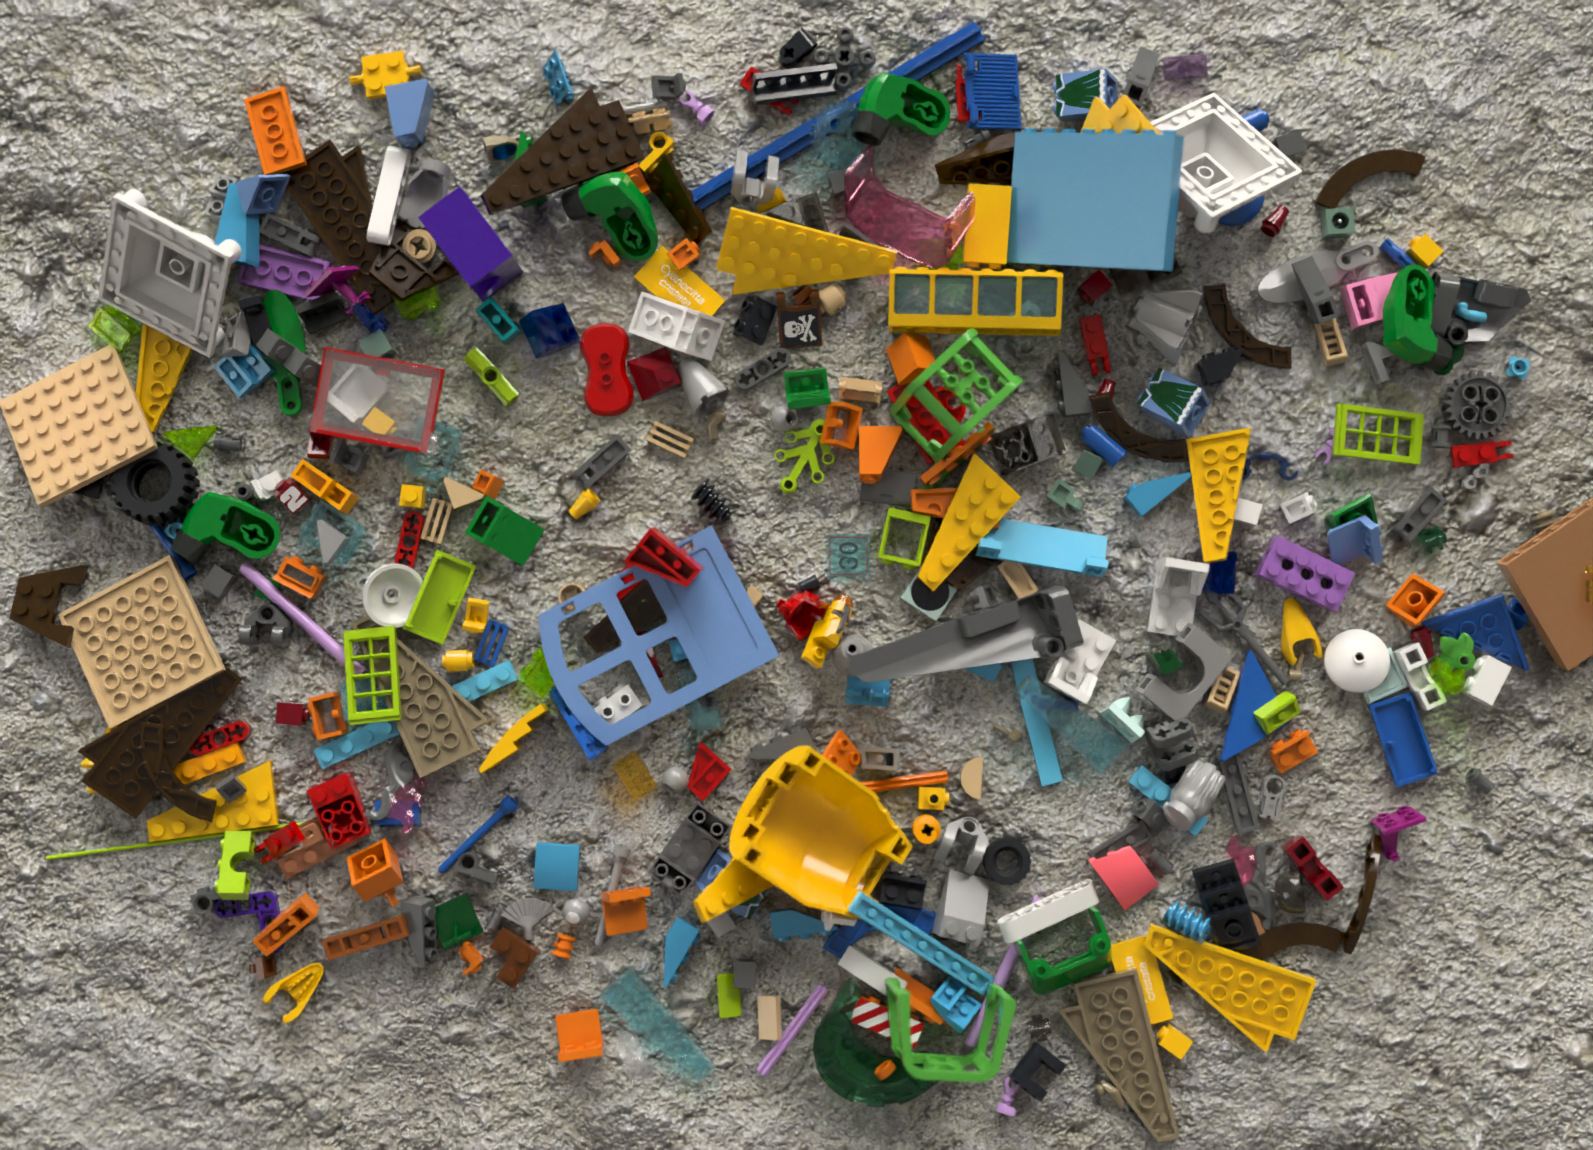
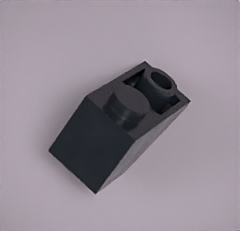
M1233 346L1223 349L1222 354L1215 355L1214 352L1202 355V359L1197 362L1203 386H1209L1228 379L1243 353L1242 348L1235 350Z

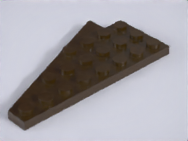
M593 89L587 90L481 194L489 216L585 182L596 176L643 161L645 158L620 101L616 100L600 106Z
M328 140L305 156L307 165L281 174L291 176L286 186L287 190L340 266L358 267V270L349 279L360 295L363 291L369 293L370 299L366 303L376 315L393 302L391 293L369 276V271L382 247L381 244L367 242V230L373 202L363 152L358 145L342 156L333 142Z
M224 666L225 671L157 704L82 747L78 753L89 759L94 765L81 782L136 819L158 791L144 765L140 744L142 721L165 725L164 749L167 760L172 770H174L243 678Z

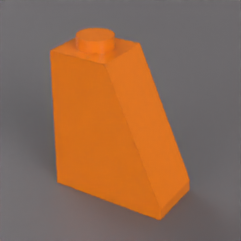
M859 426V482L874 484L881 481L900 442L902 426Z

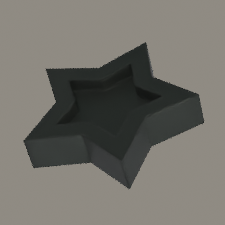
M1171 969L1170 971L1162 972L1167 980L1166 988L1174 986L1178 990L1183 989V979Z

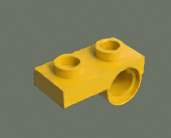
M656 132L650 137L649 142L652 152L638 165L645 176L654 170L665 155L673 154L675 151L673 149L675 147L674 141L662 132ZM658 140L665 142L662 148H656L654 144Z

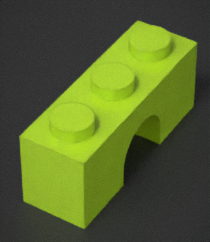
M225 831V837L221 840V851L223 852L222 859L218 861L220 875L219 880L215 882V891L222 900L249 899L251 879L246 872H236L235 867L241 860L254 859L256 838L252 831Z

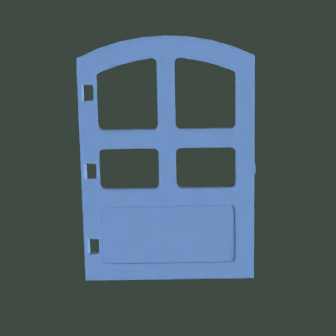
M712 525L676 543L681 548L693 542L695 549L687 552V554L704 567V570L690 586H683L652 572L632 566L539 614L543 653L557 690L580 723L606 746L664 715L696 701L697 698L779 656ZM634 573L636 579L624 584L621 578ZM643 579H647L667 617V622L642 636H637L617 598V593ZM574 603L576 610L565 615L561 609ZM596 603H601L622 645L574 671H569L561 645L559 623ZM672 637H677L697 675V680L668 694L646 653L648 649ZM630 660L651 698V704L613 724H609L588 703L579 691V686Z

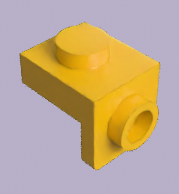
M468 598L465 621L462 626L463 630H468L470 633L484 632L488 624L490 601Z

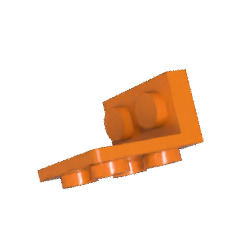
M837 730L822 756L851 776L862 760V755L843 730Z
M637 886L601 893L607 936L648 928L644 897L651 896L650 887Z
M597 1008L557 1014L555 1016L560 1051L558 1052L559 1062L603 1055L604 1045Z

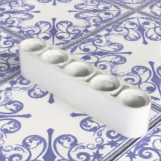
M395 146L387 147L367 230V242L388 246L391 244L410 165V149Z
M1084 880L1000 918L998 924L1004 941L1012 943L1099 903V899L1092 880Z

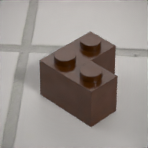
M504 926L490 946V948L507 958L496 978L512 989H515L541 949Z

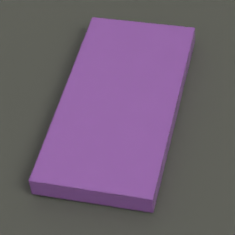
M259 245V268L241 265L237 283L265 291L276 289L286 296L302 300H313L321 296L305 297L304 293L310 288L309 285L323 276V271L331 267V263Z

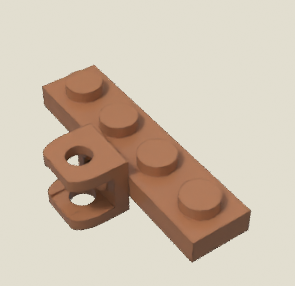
M313 817L300 824V830L305 837V840L301 842L303 845L278 857L276 861L285 877L289 878L364 841L365 837L362 836L331 850L319 820Z

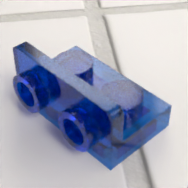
M358 302L352 306L371 334L379 329L384 332L388 329L387 326L390 325V322L382 312L374 316L367 305L362 307Z
M1229 551L1227 560L1206 563L1209 564V571L1202 589L1203 591L1215 595L1235 593L1237 552Z

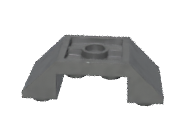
M697 801L647 873L683 897L732 825Z

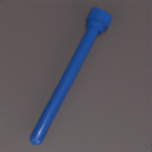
M156 525L149 526L169 555L174 557L184 581L194 577L198 571L193 565H190L188 562L186 563L181 555L171 549L172 543L161 527Z
M510 795L503 798L500 808L438 867V871L445 873L458 861L462 854L466 853L506 813H514L519 808L518 803Z

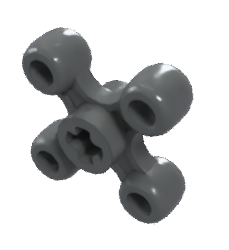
M846 26L841 27L837 32V40L840 45L837 51L827 52L825 49H818L813 53V63L816 66L836 63L838 75L835 79V85L840 91H846L851 87L852 79L849 75L851 67L859 65L864 69H870L876 62V56L872 51L866 50L862 53H854L852 51L850 43L853 41L854 35L852 29ZM847 34L848 37L843 38L842 35ZM823 56L824 59L819 60L818 57ZM841 56H843L844 58L847 56L848 61H840ZM870 58L871 61L867 62L864 59ZM841 80H846L847 83L842 84V83H840V81H841Z

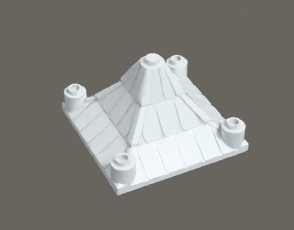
M1215 93L1150 122L1160 134H1163V130H1175L1176 135L1184 136L1178 208L1185 216L1196 217L1194 226L1202 233L1213 232L1221 216L1269 191H1273L1277 195L1288 194L1294 181L1302 175L1303 171Z
M130 189L124 195L117 193L113 196L98 299L210 358L214 354L215 348L225 339V333L219 326V319L221 317L230 266L241 257V247L231 239H227L219 246H216L208 236L188 231L161 216L159 217L157 214L144 208L146 206V199L139 190Z

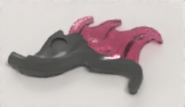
M397 735L393 743L389 744L385 757V765L391 779V784L385 787L380 809L375 813L366 811L365 815L376 821L385 818L401 821L404 826L400 831L402 834L410 831L414 825L413 805L418 803L420 808L423 806L422 796L419 793L418 787L423 785L424 789L427 790L428 784L425 778L421 779L417 773H414L416 768L412 759L400 752V747L404 741L400 735Z
M1235 835L1228 842V852L1235 860L1250 909L1263 914L1264 922L1262 927L1271 930L1273 920L1276 918V906L1272 895L1263 885L1262 879L1266 876L1265 851L1268 848H1277L1278 844L1264 841L1254 847H1242L1237 843L1238 835Z

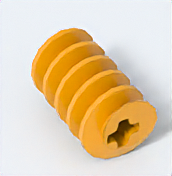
M921 814L913 821L912 832L921 843L931 844L939 838L941 826L932 815ZM925 824L931 827L928 829V833L921 831L924 829Z

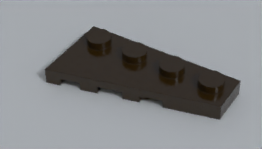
M646 579L620 602L635 632L665 615ZM608 615L583 637L597 653L620 641Z

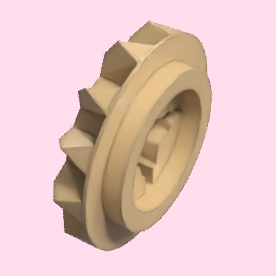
M416 229L405 236L402 245L403 250L420 264L430 261L433 255L436 254L437 244L428 231ZM423 241V246L427 248V251L420 250L417 253L418 248L412 243H421Z

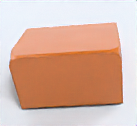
M480 469L472 489L496 499L504 480Z

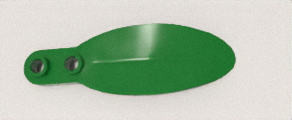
M276 289L270 290L265 297L264 305L273 332L306 354L303 328L293 304L281 291ZM264 353L266 359L275 369L271 375L277 383L280 410L289 417L297 416L303 408L300 387L301 378ZM293 383L292 388H286L287 384ZM295 403V408L290 410L289 405Z

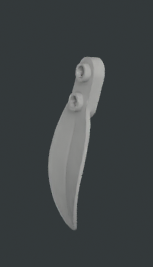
M1363 241L1342 251L1325 250L1297 257L1267 274L1257 287L1258 295L1261 299L1272 303H1288L1303 300L1291 265L1292 263L1313 256L1328 288H1330L1342 279L1348 271L1372 262L1378 255V248L1371 241ZM1367 249L1369 256H1364L1362 251ZM1347 257L1349 264H1344L1342 258Z

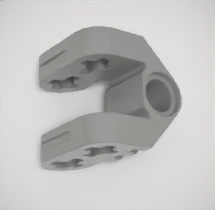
M737 150L730 193L746 207H756L772 201L777 185L779 157L768 156L764 182H761L758 179L745 178L748 151Z
M965 817L948 823L936 846L932 859L943 863L953 845L954 839L964 845H972L962 871L973 875L983 858L989 839L976 819Z

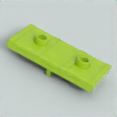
M436 549L403 629L443 645L476 565Z

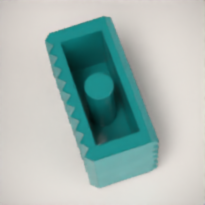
M489 297L476 308V313L504 345H508L521 334V331L492 297Z

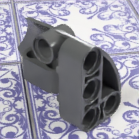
M1434 272L1432 280L1435 287V296L1432 307L1431 329L1441 338L1453 344L1490 341L1510 318L1531 302L1526 288L1484 279L1473 280ZM1464 302L1468 304L1467 310L1485 312L1487 314L1486 321L1480 323L1458 317L1455 314L1456 304ZM1455 329H1461L1460 335L1457 337L1451 336Z

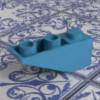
M794 908L770 910L773 939L778 938V941L791 940V936L797 935L801 939L810 938L812 933L821 932L822 936L834 934L833 930H838L837 924H833L831 930L826 931L821 918Z
M679 915L666 935L663 984L665 987H667L669 982L674 983L679 975V972L676 971L678 966L686 963L690 956L687 952L691 945L695 947L701 937L698 934L700 928Z

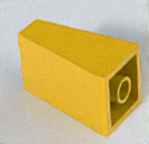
M968 184L965 194L962 264H967L968 268H980V265H988V269L1000 270L1001 266L1007 264L1012 186Z

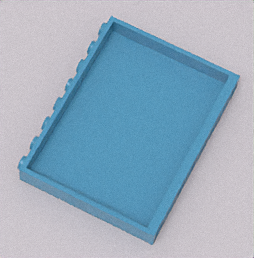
M1024 128V132H1015L1007 263L1172 271L1184 136L1176 135L1175 130H1163V134H1156L1155 130H1142V134H1135V130L1123 129L1122 133H1115V130L1102 129V133H1095L1093 129H1082V133H1075V129H1062V133H1056V129H1043V132H1037V129Z

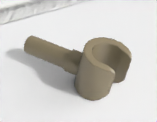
M1300 653L1295 670H1288L1287 678L1289 681L1296 682L1301 679L1304 653Z
M997 724L993 726V729L1005 734L1013 742H1019L1023 737V734L1016 728L1009 732Z

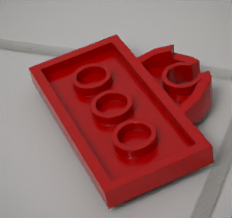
M928 379L923 386L960 423L965 415L966 406L959 405L955 409L949 407L948 399L956 396L951 391L946 390L944 386L934 389ZM912 382L900 386L896 385L886 391L893 404ZM914 395L905 405L912 415L909 422L928 442L934 439L944 445L952 435ZM963 439L953 449L960 445L963 447L965 445ZM914 440L926 464L929 466L935 461Z

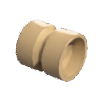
M576 583L564 585L559 591V603L584 592L586 589ZM574 603L565 607L569 611L576 610Z

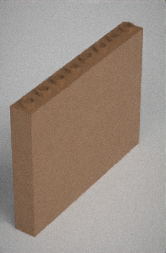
M1592 497L1496 562L1556 665L1566 671L1578 668L1585 659L1593 657Z

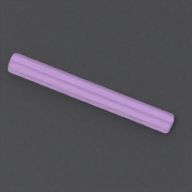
M819 984L782 1033V1039L776 1041L757 1067V1071L761 1075L767 1076L825 997L828 990L823 985Z

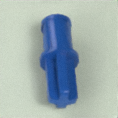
M1389 238L1379 247V249L1393 259V263L1396 261L1403 268L1411 264L1419 265L1404 252L1405 249L1399 248Z

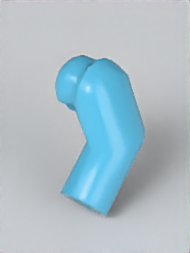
M1464 302L1456 304L1455 314L1458 317L1473 322L1484 323L1486 321L1487 314L1485 312L1467 310L1468 304Z

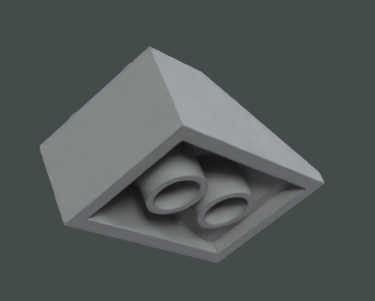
M948 869L932 932L941 937L979 946L985 925L989 879Z

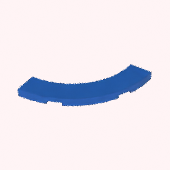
M883 905L930 935L936 913L924 908L919 911ZM857 919L854 926L840 925L838 930H835L834 934H831L822 948L841 959L847 948L860 939V937L878 929L864 920Z

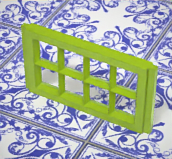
M1338 403L1336 404L1332 455L1420 465L1424 414ZM1348 413L1360 414L1359 430L1347 429ZM1365 415L1377 416L1376 432L1364 431ZM1382 417L1395 418L1393 434L1381 433ZM1399 419L1412 420L1410 436L1398 435ZM1346 433L1359 434L1358 450L1345 449ZM1363 435L1376 436L1375 452L1362 451ZM1380 437L1393 438L1392 454L1379 453ZM1398 439L1410 440L1409 456L1396 455Z
M386 626L344 631L349 725L401 720L396 627ZM388 639L389 652L373 654L372 640ZM368 641L369 655L353 656L352 642ZM389 657L390 671L374 673V659ZM369 659L370 673L354 675V661ZM391 676V690H375L376 677ZM371 678V692L355 693V680ZM392 695L393 708L377 710L376 696ZM372 697V711H356V698Z

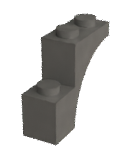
M267 329L256 346L267 356L284 365L294 375L317 388L321 364L297 349L280 335ZM332 373L331 384L337 377L335 373Z

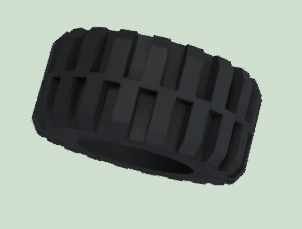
M155 441L158 449L115 470V475L110 477V482L114 484V486L110 487L111 494L116 496L114 502L117 506L121 507L123 513L145 525H156L159 527L165 526V522L173 524L177 522V517L183 518L187 515L185 511L188 508L191 509L194 506L192 503L193 499L198 498L199 492L196 491V487H200V480L195 477L198 475V472L192 466L193 462L185 454L167 443L162 444L159 441ZM166 466L171 472V485L168 492L157 501H143L139 493L142 477L154 467Z

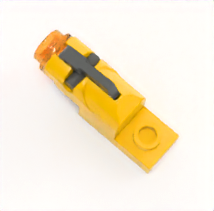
M837 595L833 599L831 606L827 609L824 619L814 623L801 658L816 669L822 668L828 650L838 646L853 610V601L846 595Z

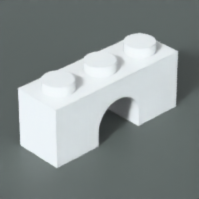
M1410 643L1393 651L1420 710L1428 711L1447 702L1439 683L1430 677L1426 669L1428 660L1419 643Z

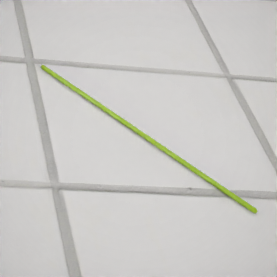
M298 822L296 824L298 825V827H300V824L303 822ZM287 824L238 831H252V833L281 829ZM225 832L46 856V860L225 837Z

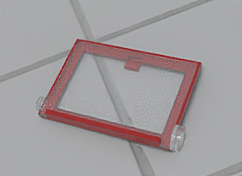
M324 347L313 413L307 415L305 425L310 427L309 432L436 455L440 445V435L435 434L434 429L445 369Z

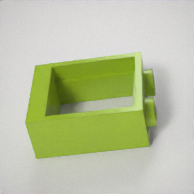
M889 507L877 559H881V564L893 566L894 563L902 564V568L913 571L915 567L919 568L931 516ZM891 519L922 525L915 561L884 554Z

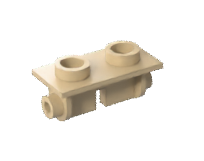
M665 107L653 109V113L645 114L644 111L632 113V117H629V123H634V125H631V128L636 135L651 132L649 124L654 125L655 131L669 129L670 126H673L672 118H667V115H671V112L666 110Z
M840 377L837 398L880 403L882 382Z

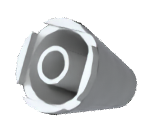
M684 357L678 361L676 372L695 415L698 417L706 416L717 410L716 405L720 401L722 404L727 401L731 393L728 387L693 357Z
M851 634L844 636L840 639L838 646L833 649L832 658L834 665L842 674L855 677L846 671L850 657L874 647L868 639L861 635Z

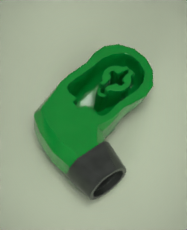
M886 72L880 73L873 77L866 85L860 99L858 112L856 113L852 136L863 144L879 146L884 140L890 124L897 127H906L921 135L936 136L945 131L949 124L951 114L949 102L943 93L929 89L913 79Z
M611 172L599 175L586 182L579 183L562 193V206L571 220L576 221L600 215L601 221L610 234L616 251L623 258L636 262L644 261L653 256L658 247V231L648 200L635 186L627 173Z
M1416 264L1407 265L1397 272L1382 309L1384 322L1383 345L1390 353L1408 362L1432 371H1440L1451 360L1452 347L1431 329L1432 307L1435 296L1434 282L1422 266Z
M207 492L188 512L182 528H179L171 549L186 559L199 563L212 547L211 542L218 540L221 543L233 546L249 558L259 559L270 555L278 546L280 527L274 517L243 500Z

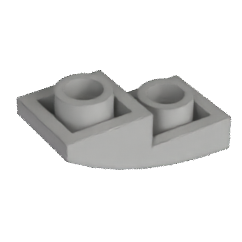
M217 173L210 190L211 198L204 213L206 218L220 221L229 183L236 184L238 179Z

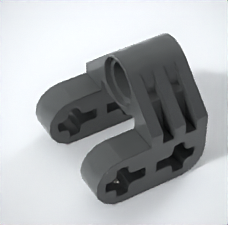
M275 604L260 606L245 620L244 625H241L239 628V643L242 645H254L259 643L261 623H277V626H274L271 632L272 646L284 647L291 644L293 622ZM267 608H270L273 611V617L271 619H268L265 616V611Z
M1181 719L1172 723L1166 721L1144 730L1153 758L1161 770H1174L1193 763L1198 759V750L1194 743L1185 742L1173 746L1193 736V726L1189 720Z

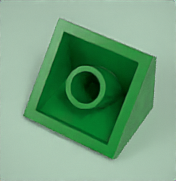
M1370 494L1361 496L1324 516L1331 529L1364 515L1378 524L1373 499Z

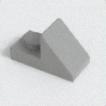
M1371 341L1361 345L1360 347L1375 384L1378 385L1389 380V368L1385 363L1383 364L1382 360L1394 354L1390 353L1387 348Z
M862 747L861 768L899 771L900 749Z

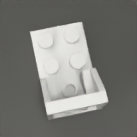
M641 292L628 332L672 349L712 361L725 321Z
M1168 557L1158 561L1147 632L1178 636L1187 623L1193 624L1196 598L1203 589L1209 571V564Z
M1078 619L1083 637V645L1062 652L1061 655L1056 657L1046 675L1044 683L1081 704H1087L1098 679L1096 676L1116 640Z

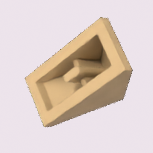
M447 477L443 480L455 510L482 502L486 495Z

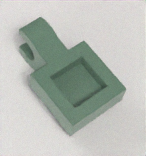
M1059 478L1046 495L1047 498L1061 508L1068 504L1075 511L1080 512L1085 505L1073 496L1076 490Z

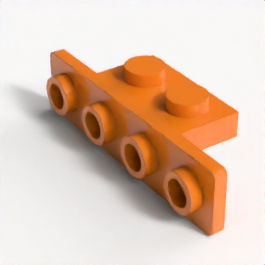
M896 968L893 973L908 983L905 989L910 993V1010L915 1013L917 1010L924 1014L923 1018L933 1025L935 1022L940 1025L943 1023L954 1030L940 1016L930 1001L936 992L901 969Z

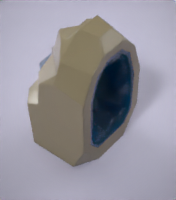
M492 135L483 138V146L489 162L498 163L516 156L518 141L513 137Z

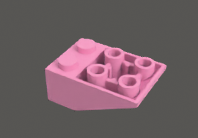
M1397 273L1365 279L1348 284L1340 289L1352 330L1383 321L1382 309Z

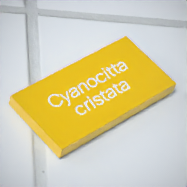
M662 245L634 276L654 296L710 316H714L726 302L725 299L688 267L679 272L666 254L669 251Z
M1146 935L1111 944V958L1115 972L1137 968L1151 1025L1173 1019L1156 956L1143 944Z

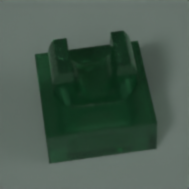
M1437 526L1417 534L1418 541L1429 554H1432V548L1435 546L1442 550L1443 543L1447 542L1446 534Z

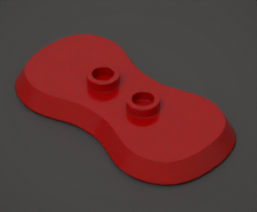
M602 323L590 326L583 332L580 339V350L588 368V380L584 391L586 406L593 414L609 417L623 414L631 407L634 398L633 388L625 369L626 357L629 351L628 335L622 327L616 324Z

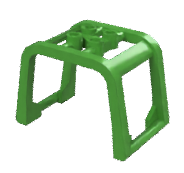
M973 327L928 366L902 392L888 410L893 418L936 463L945 458L971 429L1008 395L1011 396L1019 389L1023 383L1019 375L1014 376L977 337L979 333ZM963 347L974 359L979 357L998 377L996 382L1002 389L997 394L989 386V379L986 376H981L974 369V363L971 360H964L958 354ZM950 359L959 366L960 374L965 376L959 383L956 375L948 374L942 368ZM935 373L943 381L944 388L951 391L958 398L959 404L967 406L974 413L964 425L961 426L923 386ZM972 384H974L975 390L983 392L990 399L982 408L974 402V395L968 390ZM913 395L952 435L944 445L934 439L928 442L909 422L912 415L905 405Z
M887 978L885 980L891 1048L895 1055L902 1060L908 1073L922 1080L984 1082L997 1074L1000 1070L1016 1007V1001L996 983H988L982 1024L976 1048L972 1053L968 1055L912 1053L910 993L907 989H901V982L898 978ZM998 1006L999 1025L990 1061L985 1052ZM913 1063L924 1064V1069L916 1067ZM973 1065L977 1071H964V1066Z

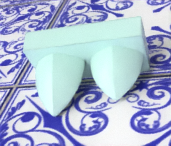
M1121 698L1107 706L1101 712V715L1133 743L1145 733L1143 730L1144 717L1143 715L1129 717L1127 714L1130 709V698Z

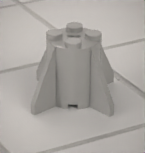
M1147 288L1142 299L1140 298L1135 310L1138 312L1136 316H1133L1129 327L1140 331L1169 361L1177 364L1184 344L1188 339L1187 335L1192 330L1195 320L1203 309V306L1199 305L1203 293L1196 290L1153 291Z

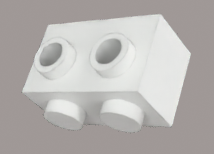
M1482 655L1481 658L1479 657L1475 661L1473 666L1475 670L1472 676H1469L1463 685L1465 688L1463 694L1484 705L1492 706L1512 667L1489 655Z
M622 683L613 690L614 695L607 699L604 696L595 703L597 707L594 709L609 724H613L633 714L644 706V703L630 684L624 686Z

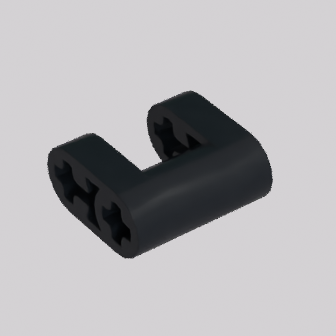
M1034 1041L1008 1077L1033 1098L1042 1102L1047 1095V1091L1031 1078L1041 1064H1044L1057 1075H1061L1066 1065L1042 1045Z

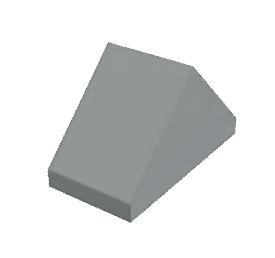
M317 520L323 563L332 564L350 539L327 522Z

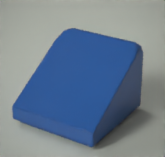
M1512 598L1507 607L1515 629L1520 630L1527 624L1529 617L1520 602Z

